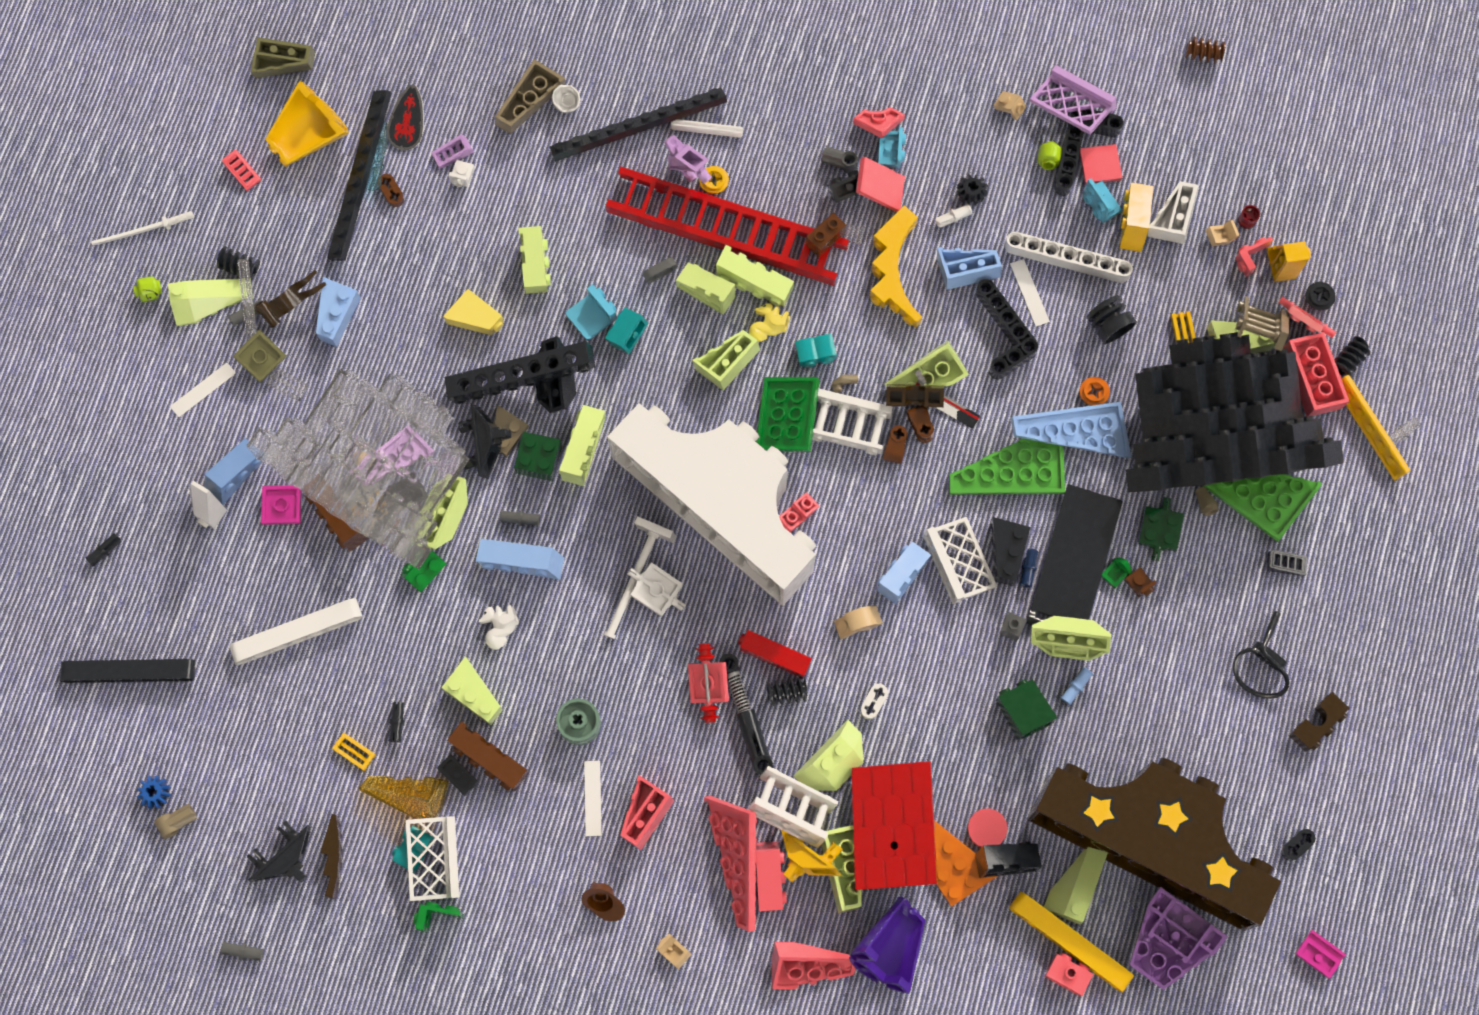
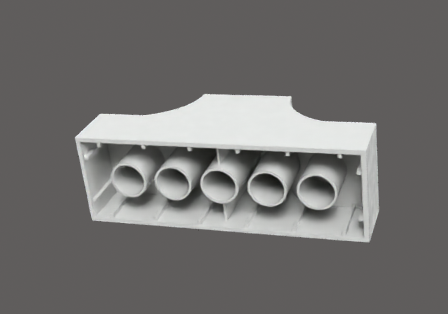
M639 403L607 436L612 458L783 606L814 572L815 554L813 549L816 547L813 540L802 531H798L794 536L783 527L778 515L777 505L781 496L786 491L788 471L784 467L788 463L787 458L773 446L765 451L755 442L759 438L758 433L746 422L742 421L736 426L728 419L720 427L708 432L698 434L681 433L670 430L667 426L670 419L657 406L653 405L647 410Z

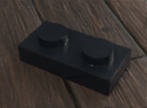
M451 754L437 767L464 796L479 783Z

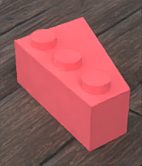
M638 775L636 788L632 794L629 811H627L621 836L627 842L642 850L674 803V800L670 795Z
M779 841L756 843L759 911L783 910V904L787 903L786 891H782V884H786L785 876L783 875L785 871L781 872V864H785L784 852H780Z

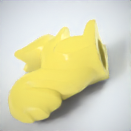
M771 303L755 308L756 314L765 317L764 322H755L749 328V334L758 342L766 340L768 336L787 332L790 321L788 311L783 315H779V307L776 306L773 310Z

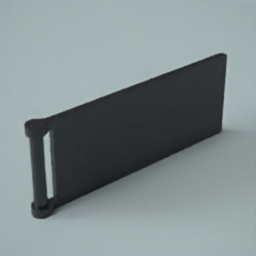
M1067 485L1026 624L1032 626V624L1044 620L1035 617L1036 612L1052 617L1061 616L1089 620L1122 507V500L1074 485Z

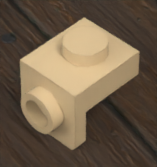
M1002 91L994 103L996 110L1011 113L1015 120L1019 119L1026 108L1020 95Z
M1229 220L1224 225L1210 226L1205 230L1211 246L1227 245L1239 237L1233 220Z
M671 934L662 938L656 947L678 970L692 955Z

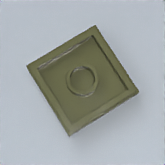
M259 329L233 357L261 383L287 355Z

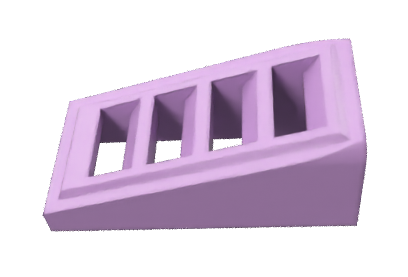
M461 134L431 152L441 169L456 162V160L467 157L474 151L467 138ZM449 150L452 156L449 157L446 151ZM441 153L443 154V156H444V158H445L444 161H442V159H441V157H440L439 154H441Z

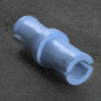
M1083 667L1077 677L1070 681V686L1060 699L1066 704L1071 705L1079 692H1083V687L1094 674L1086 667Z

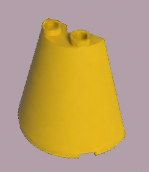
M300 81L265 140L269 144L268 148L275 155L278 153L279 161L287 167L346 136L349 131L334 110L323 99L315 95V92L309 86Z

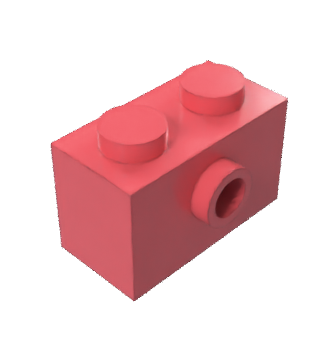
M1064 953L1054 955L1044 977L1079 997L1083 996L1093 976V973L1089 972L1090 968L1082 963L1077 965L1071 962L1072 958Z

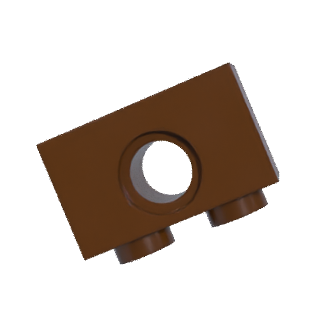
M833 212L806 237V246L820 257L845 234L846 224Z

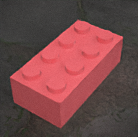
M1324 332L1292 339L1284 345L1283 349L1296 353L1301 403L1306 416H1315L1340 410L1350 402Z

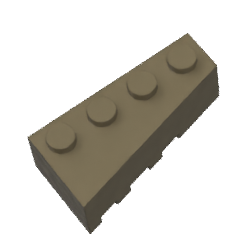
M534 59L495 116V125L509 134L513 133L552 98L553 91L559 85H565V77Z

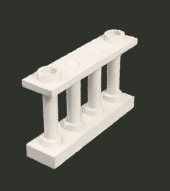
M819 389L817 402H820L821 407L816 427L813 429L812 440L818 442L824 440L865 450L866 453L871 455L881 454L883 445H879L878 441L883 421L886 418L890 419L893 407ZM831 405L838 406L839 408L834 433L822 431L828 407ZM849 409L858 413L852 438L841 435L846 413ZM868 414L875 415L876 417L871 442L859 440L865 415Z
M768 766L759 778L766 782L761 798L756 797L748 810L756 812L757 818L819 848L826 840L828 834L821 829L826 812L830 814L837 806L838 801ZM773 786L784 791L778 807L768 803ZM791 795L801 799L796 816L786 812ZM808 804L819 808L814 825L803 820Z

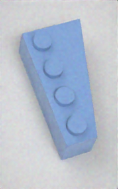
M480 539L476 562L487 570L496 568L504 572L513 571L560 580L565 558L552 547Z

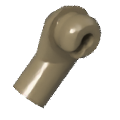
M851 374L838 377L831 384L833 392L841 393L843 391L842 386L845 384H857L858 375Z

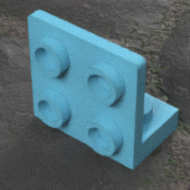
M1092 178L1087 180L1083 191V199L1086 204H1090L1093 214L1097 219L1104 223L1122 212L1121 207L1103 181L1095 184Z

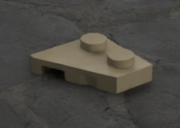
M498 405L494 424L500 427V430H510L512 438L502 441L500 453L507 457L529 426Z

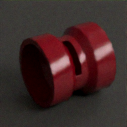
M1254 205L1245 206L1238 217L1239 225L1244 229L1253 228L1260 217L1259 209Z

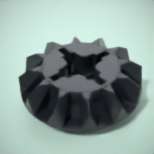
M1325 282L1312 283L1305 293L1306 303L1311 306V309L1315 308L1318 311L1329 309L1334 304L1336 298L1334 289ZM1323 291V299H1320V301L1318 300L1317 302V295H1319Z

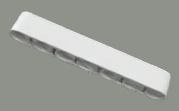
M1011 232L1005 242V249L1010 254L1119 283L1126 282L1133 270L1132 265L1128 261L1019 232ZM1010 241H1016L1018 245H1012ZM1033 245L1036 247V250H1031L1028 246ZM1051 250L1054 252V255H1049L1046 251ZM1064 255H1070L1072 259L1068 260ZM1082 260H1088L1091 264H1084ZM1105 264L1109 269H1103L1100 265ZM1119 269L1125 270L1127 274H1121Z
M352 598L234 642L229 648L235 665H241L356 622L363 616L357 599Z

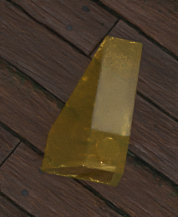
M368 776L360 785L359 790L414 819L436 818L442 810L449 781L433 777H424L423 780H412V777L394 780L392 776Z

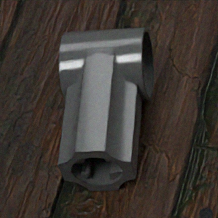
M826 146L822 153L821 163L841 168L844 172L849 173L858 169V156L853 151L844 152ZM849 160L854 161L852 164L846 163Z

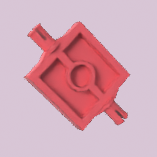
M1283 296L1278 303L1287 308L1291 314L1289 317L1298 323L1301 320L1307 324L1305 328L1311 332H1324L1331 338L1336 334V331L1328 327L1327 324L1325 325L1295 305L1294 302H1290Z

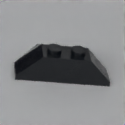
M555 336L541 341V348L538 353L564 347L560 338ZM558 362L554 363L553 368L557 367ZM540 366L536 368L535 373L540 370ZM574 373L569 377L560 376L550 382L541 381L536 383L537 401L549 413L553 414L567 409L576 396Z

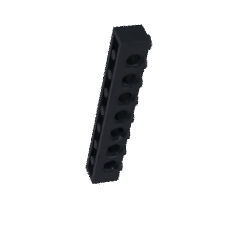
M587 341L444 377L447 399L455 404H463L469 399L479 400L485 395H498L501 391H514L521 386H534L537 382L541 381L550 382L556 377H569L572 373L576 372L585 373L592 368H596L592 345ZM576 357V361L570 364L571 360ZM558 362L557 367L553 368L554 363ZM540 366V370L535 373L536 368ZM523 371L522 375L517 378L518 373ZM505 375L504 380L500 382V378ZM487 380L486 385L482 386L483 382ZM470 384L468 390L465 391V387Z

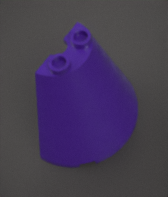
M899 896L852 950L849 957L850 962L860 973L876 983L880 981L887 984L886 987L909 994L914 978L925 919L919 914L920 912L917 909L911 907L906 898Z

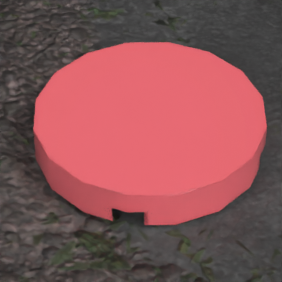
M990 808L975 812L969 819L967 826L971 841L978 847L983 845H1000L1006 838L1008 831L1007 822L1003 815Z

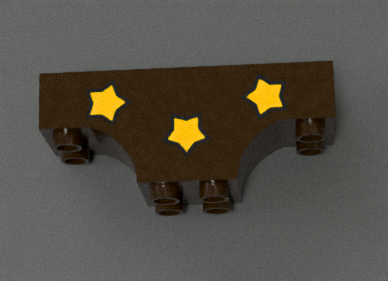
M1163 757L1160 758L1158 764L1151 761L1137 773L1133 781L1121 786L1096 787L1086 782L1089 775L1088 772L1070 763H1067L1064 769L1056 767L1046 778L1026 820L1086 850L1088 847L1107 852L1106 861L1158 888H1163L1168 893L1242 931L1262 925L1281 884V880L1271 876L1274 867L1254 857L1250 859L1249 863L1242 861L1231 848L1223 827V809L1226 798L1217 794L1220 788L1218 784L1201 776H1197L1195 782L1180 775L1183 769L1182 766Z

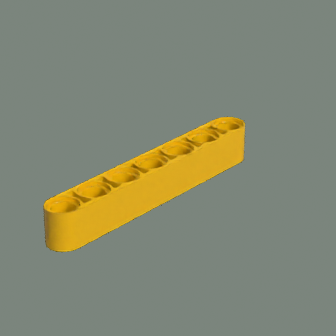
M1020 891L1008 907L1013 913L1077 961L1089 967L1093 973L1119 992L1123 993L1133 979L1134 975L1027 894Z

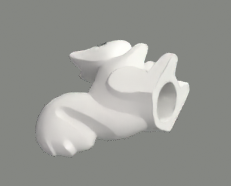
M511 605L507 606V611L502 612L501 607L496 606V613L492 607H488L485 609L482 618L479 619V622L482 624L491 622L494 628L487 632L485 641L488 647L494 650L504 646V643L507 641L506 636L510 635L516 625L519 624L516 611Z

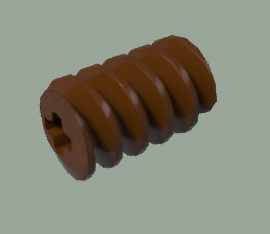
M1193 36L1191 41L1190 38L1188 39L1185 59L1192 54V60H1195L1198 55L1199 61L1206 57L1207 63H1209L1211 58H1213L1214 64L1218 60H1221L1222 63L1226 43L1222 42L1219 46L1218 40H1215L1211 44V39H1207L1204 43V38L1202 37L1197 42L1196 36Z

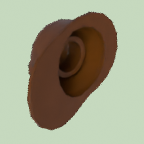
M592 882L590 888L582 894V904L603 920L613 922L624 917L626 910L624 904L615 897L612 887L608 884Z

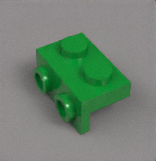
M424 547L416 552L415 558L411 563L408 562L402 568L400 576L406 579L419 592H422L444 568L446 563L430 548Z

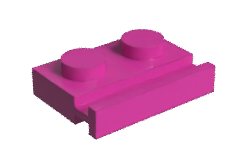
M1310 930L1308 936L1295 952L1296 956L1328 979L1332 977L1342 959L1346 956L1344 952L1314 930Z

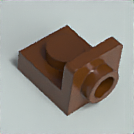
M1141 567L1125 578V582L1138 598L1142 595L1147 597L1155 591L1153 587L1157 582L1155 580L1151 581Z

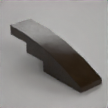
M331 814L321 853L328 855L323 875L330 877L325 896L336 899L341 879L343 850L339 816Z

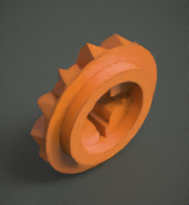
M1099 377L1087 378L1079 389L1080 398L1083 399L1085 404L1091 406L1104 404L1110 396L1109 385ZM1092 388H1094V390H1100L1097 394V397H1095L1094 394H1089L1092 391Z

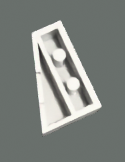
M1181 181L1178 183L1163 208L1160 209L1154 221L1149 225L1148 237L1181 244L1185 243L1198 195V185Z

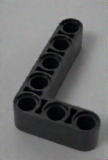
M1091 109L1080 110L1081 116L1092 114ZM1094 110V114L1102 113V111ZM1078 111L1071 112L1070 114L1071 118L1079 116ZM1109 113L1092 133L1116 137L1121 132L1124 124L1123 119L1119 115ZM1093 119L1082 122L1090 127L1093 124ZM1069 123L1054 186L1055 192L1060 196L1068 195L1072 188L1084 131ZM1110 124H1115L1117 128L1111 127ZM1070 133H1076L1078 136L1074 137ZM1071 149L1075 153H1069L1067 150ZM1064 166H1069L1071 170L1064 169ZM1060 183H1066L1068 186L1063 187Z
M982 279L978 283L976 296L1014 346L995 358L990 365V376L993 379L999 380L1034 358L1038 350V342L995 284L989 279ZM986 287L989 289V292H983L981 288ZM992 302H998L1000 307H994ZM1007 316L1012 321L1006 322L1003 320V317ZM1019 331L1022 333V336L1017 337L1013 332ZM1031 346L1033 351L1029 352L1024 347ZM1016 356L1018 361L1013 362L1009 357ZM1000 366L1003 369V371L998 372L994 369V367Z

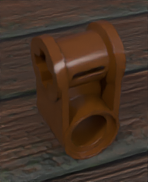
M921 405L907 410L909 422L918 441L924 444L929 443L933 439L934 427L927 407Z
M897 425L892 428L885 447L883 460L902 464L907 439V430L903 426ZM896 433H900V439H896Z

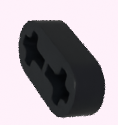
M1257 641L1252 648H1258L1262 645V642ZM1267 646V653L1284 669L1287 665L1285 659ZM1253 652V654H1255L1258 658H1260L1274 670L1280 672L1263 655Z
M1309 829L1299 831L1282 847V856L1288 861L1298 859L1315 843L1316 837L1314 832ZM1302 834L1310 836L1308 838L1309 842L1299 843L1303 839ZM1297 846L1298 848L1294 851L1295 856H1289L1287 854L1289 852L1288 847L1293 848Z

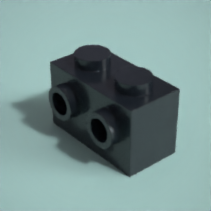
M858 169L847 173L848 177L841 179V176L830 180L831 184H828L827 187L834 203L858 194L856 193Z

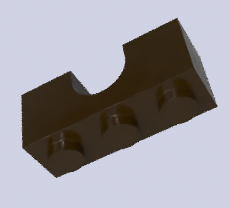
M887 384L886 406L923 405L924 407L944 408V386Z
M1333 691L1315 707L1322 717L1320 726L1312 725L1305 719L1288 735L1305 752L1310 749L1314 751L1322 743L1320 739L1324 735L1328 737L1335 730L1333 725L1337 721L1341 723L1348 716L1346 712L1350 707Z

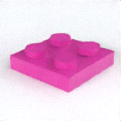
M262 486L261 524H301L302 486Z

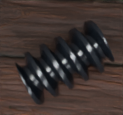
M224 246L218 254V269H224L225 272H231L233 275H238L240 278L244 277L249 281L253 279L260 267V260L257 259L253 263L254 258L249 257L247 260L246 254H243L240 258L239 251L233 255L234 250L229 249L227 252V247Z
M1354 336L1352 341L1348 343V346H1345L1343 351L1338 354V357L1334 359L1340 375H1350L1351 377V371L1355 372L1357 370L1356 366L1360 367L1361 361H1365L1366 356L1371 354L1368 344L1363 338Z
M791 678L788 685L783 679L780 686L775 680L772 687L766 681L768 701H771L773 706H775L776 700H779L781 705H783L784 699L787 700L788 704H791L792 698L795 699L796 703H799L800 697H802L804 702L807 701L808 694L805 678L803 683L800 678H797L796 684H794Z

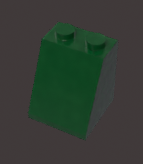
M1024 679L1016 684L1017 687L1012 690L1008 687L1000 691V696L996 698L1017 741L1052 725L1057 719L1056 714L1033 679L1030 681Z

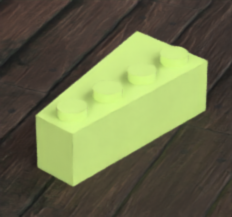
M583 405L582 410H578L576 416L577 423L571 431V439L566 447L565 456L559 469L562 481L580 486L585 485L606 419L604 410Z
M854 825L825 831L828 834L826 840L821 844L823 853L826 852L832 842H835L836 845L843 849L832 862V865L842 876H829L838 914L857 910L862 907V890L855 889Z

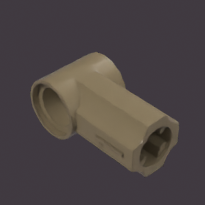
M188 803L171 814L167 813L158 817L154 823L161 837L165 840L179 832V829L198 818L194 809Z

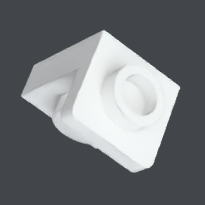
M456 160L453 171L449 172L448 175L450 182L457 187H468L475 169L474 164Z

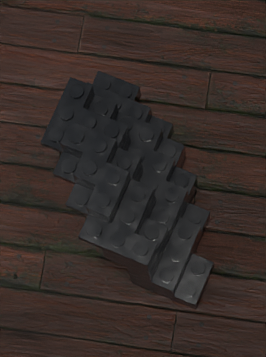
M1238 332L1221 334L1218 339H1215L1214 335L1193 338V342L1189 343L1188 339L1176 340L1177 344L1169 345L1171 364L1142 368V372L1135 373L1143 439H1140L1141 443L1133 444L1135 464H1133V468L1125 470L1128 493L1158 491L1175 487L1202 486L1219 482H1233L1241 479L1262 478L1270 475L1290 474L1306 469L1326 468L1344 463L1341 440L1334 441L1333 437L1323 438L1321 419H1313V416L1303 417L1295 352H1288V349H1282V351L1276 350V354H1271L1270 351L1251 353L1249 334L1238 337Z

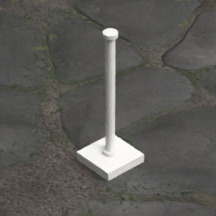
M637 516L634 524L638 529L647 532L648 535L634 570L641 574L655 539L662 538L673 543L676 535L672 530ZM632 577L628 582L608 631L604 633L605 636L612 639L616 637L614 634L631 597L629 594L635 586L636 580Z

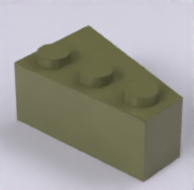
M257 37L251 74L257 79L312 70L316 52L310 45Z

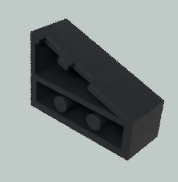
M993 517L991 528L995 582L1014 587L1031 527Z
M1029 841L1019 844L983 845L975 854L979 878L1037 872L1042 867L1038 844H1031Z

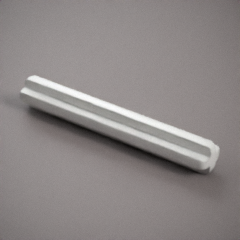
M680 119L671 122L672 130L737 138L743 136V127Z

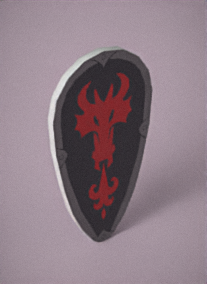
M409 85L401 93L390 115L387 126L389 142L400 150L415 148L421 142L423 136V101L416 85Z

